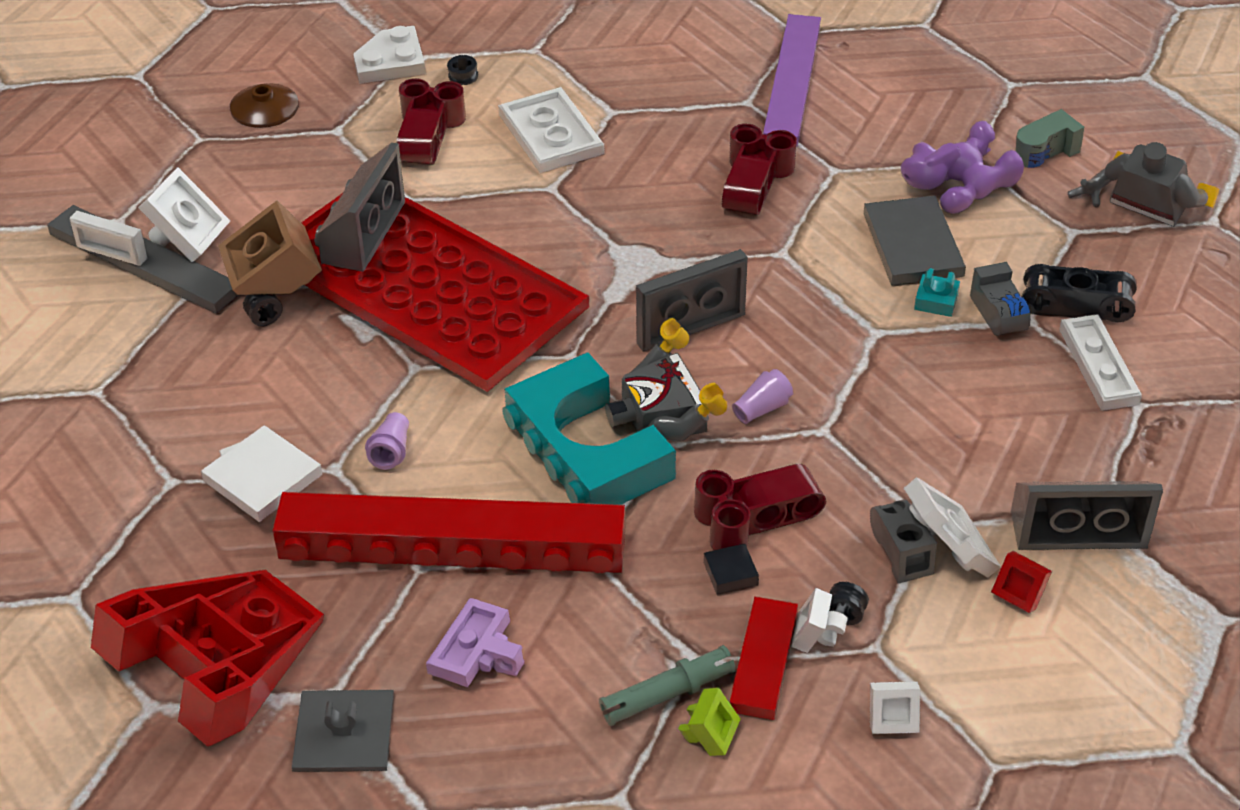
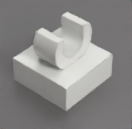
M815 588L798 612L791 647L806 653L809 652L816 641L825 646L834 647L837 633L843 635L845 632L847 617L840 612L829 611L832 594Z
M918 682L870 683V728L872 734L919 733L920 687Z

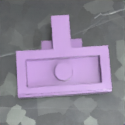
M470 598L426 662L428 674L465 687L470 685L479 669L490 672L493 667L497 672L517 676L524 664L522 646L509 642L507 640L508 637L502 634L510 623L508 610Z

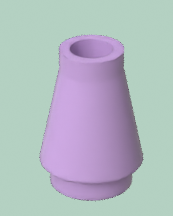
M779 370L764 371L741 398L732 404L733 412L741 422L747 424L759 416L787 405L788 398L793 395V388L786 376Z
M397 412L388 414L385 421L366 441V455L373 466L388 470L399 465L404 460L409 421L403 414Z

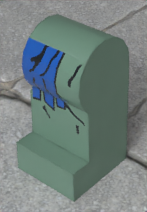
M1060 109L1019 129L1016 136L1015 151L1022 158L1024 167L1027 168L1038 167L1044 163L1045 159L1062 152L1071 157L1081 152L1085 127L1064 110Z

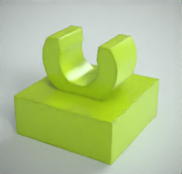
M720 688L703 689L698 703L689 705L687 708V712L691 716L689 723L681 724L678 729L687 742H700L709 756L726 755L741 718Z

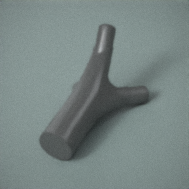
M1103 169L1088 181L1082 179L1080 187L1068 191V197L1072 198L1088 194L1092 198L1093 206L1098 207L1100 206L1099 195L1101 189L1112 180L1106 177L1105 169Z

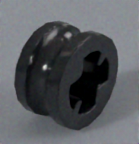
M458 55L447 62L448 78L450 81L461 85H468L478 79L477 61L472 56Z
M250 294L245 297L243 309L253 324L268 326L277 321L281 316L283 305L275 294Z
M835 583L830 589L832 599L829 611L844 614L847 617L846 625L859 624L863 619L864 610L869 603L867 593L863 588L854 583Z

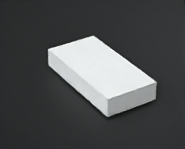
M76 211L69 218L78 248L139 266L147 259L141 229L80 211Z

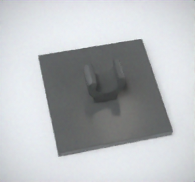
M394 690L302 691L292 772L387 771Z

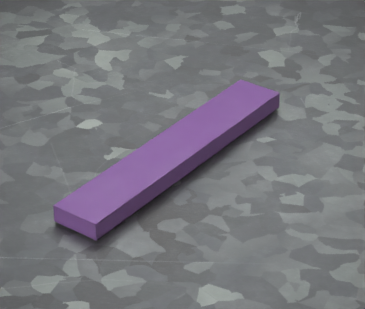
M788 14L763 134L767 135L775 130L789 131L797 138V147L820 31L821 17Z

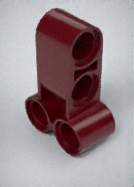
M412 78L405 80L399 86L403 122L396 143L399 144L401 162L433 165L436 162L446 129L458 127L466 120L464 89L461 84L453 81H445L437 84L435 87H430L428 82L423 79Z
M747 123L738 124L730 131L729 160L732 168L723 189V209L753 215L760 214L774 178L788 177L795 171L797 138L793 133L786 130H775L764 135L759 127Z
M793 464L735 480L724 471L707 470L697 477L695 483L694 515L700 523L711 526L709 542L713 550L744 543L747 547L749 535L811 519L818 515L826 505L825 495L808 467L803 464Z

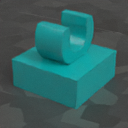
M929 268L926 274L922 275L915 298L914 310L952 317L959 293L960 281L955 280L953 272H949L947 278L933 276L934 269Z

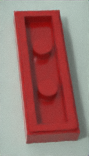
M754 596L729 701L737 714L775 720L798 615L797 603Z

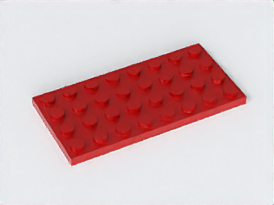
M342 194L301 222L306 228L322 270L309 283L304 284L305 286L486 392L490 391L590 307L589 295L405 197L403 207L364 272L322 264L319 247L315 245V234L318 226L324 224L330 214L333 203L335 201L338 202Z

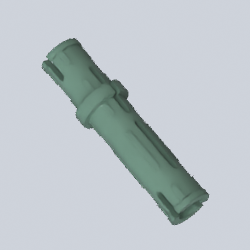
M722 645L718 649L691 661L684 658L675 663V668L664 671L609 696L599 698L601 711L618 704L620 705L619 709L603 715L609 726H613L617 722L685 692L689 695L700 691L701 685L727 674L735 673L734 660L715 666V662L731 656L726 646Z

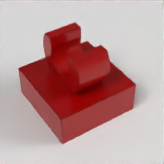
M1011 551L1005 557L991 593L1031 613L1036 610L1052 571L1015 551Z

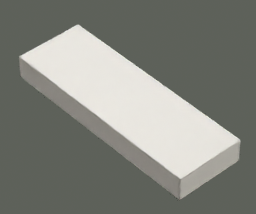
M1099 315L1061 320L1059 330L1101 411L1140 405L1142 394Z

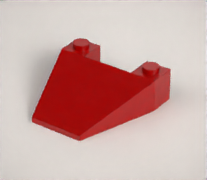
M264 569L132 589L95 605L90 648L117 671H122L154 656L169 666L184 679L178 722L209 747L247 727L321 625L324 614Z

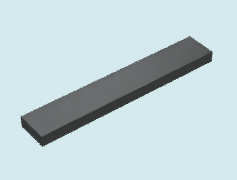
M72 205L48 223L47 226L50 235L77 247L69 218L76 211L94 214ZM144 237L143 241L147 259L141 266L82 249L216 314L238 296L232 290L227 276L195 261L191 262L188 258Z

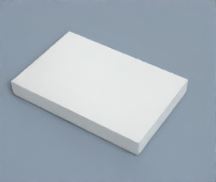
M562 87L498 105L499 116L539 173L604 154V143Z

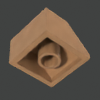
M277 200L218 245L232 290L237 295L293 293L302 285L309 283L315 275L322 271L305 226Z

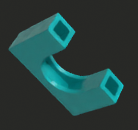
M589 352L504 389L506 406L502 408V412L507 425L512 430L517 429L532 455L537 454L540 457L551 479L559 480L565 488L571 503L622 505L676 479V450L654 425L617 442L601 446L579 444L566 438L561 433V430L570 422L603 408L605 404L610 403L609 375Z

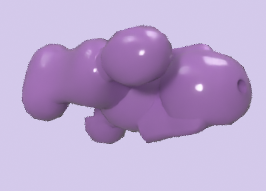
M979 121L972 126L969 137L965 142L947 143L938 150H935L925 142L914 145L913 155L905 159L901 164V174L907 184L921 190H932L942 185L944 181L951 179L962 181L964 186L952 187L942 194L940 198L942 209L947 213L956 214L966 210L973 203L974 199H983L993 190L1000 187L1014 186L1022 176L1024 164L1020 155L1016 151L1010 150L998 159L994 167L984 165L982 157L991 150L988 148V143L995 139V132L986 121Z

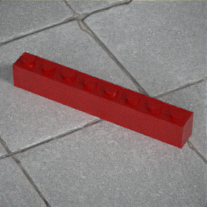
M282 492L273 527V536L278 559L293 561L313 560L334 561L338 563L362 562L422 566H462L466 568H507L511 570L537 569L622 573L625 545V505Z

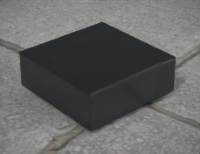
M745 543L704 553L703 563L716 595L758 586L759 574Z

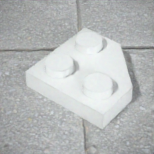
M396 26L392 29L381 30L353 54L359 84L426 74L425 62L415 26Z
M917 477L904 487L913 503L909 506L912 514L924 526L929 525L951 548L953 557L966 571L974 569L989 578L1001 568L962 505Z

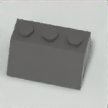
M391 142L359 167L354 177L347 181L345 191L338 202L335 201L333 203L330 214L324 224L318 226L315 234V245L319 247L322 264L364 272L405 203L398 143Z
M1148 481L1016 483L1011 515L1018 550L1148 549L1163 494L1162 484Z

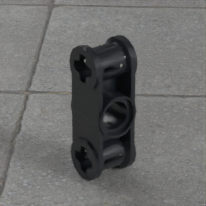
M1035 264L1025 270L1023 281L1026 290L1023 291L1021 297L1025 299L1031 314L1057 315L1071 318L1098 314L1101 320L1124 322L1131 319L1136 312V304L1132 296L1137 290V281L1128 272L1092 270L1084 267H1059L1046 264ZM1042 274L1043 283L1039 285V275ZM1118 282H1122V292H1118ZM1037 293L1041 294L1040 304L1036 303ZM1115 301H1119V311L1117 312L1115 311Z

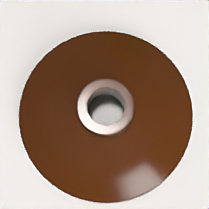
M274 83L257 84L247 87L238 92L230 102V112L234 120L242 125L254 128H266L282 124L292 118L299 107L298 97L292 89Z

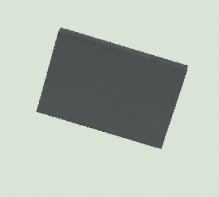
M935 195L864 203L863 214L891 285L920 282L922 275L926 274L929 268L934 269L933 276L947 278L949 272H953L955 278L965 277L966 265Z
M739 249L636 285V343L640 349L646 351L652 349L656 343L662 344L664 339L660 334V328L670 318H674L691 335L744 316L748 262L746 254Z

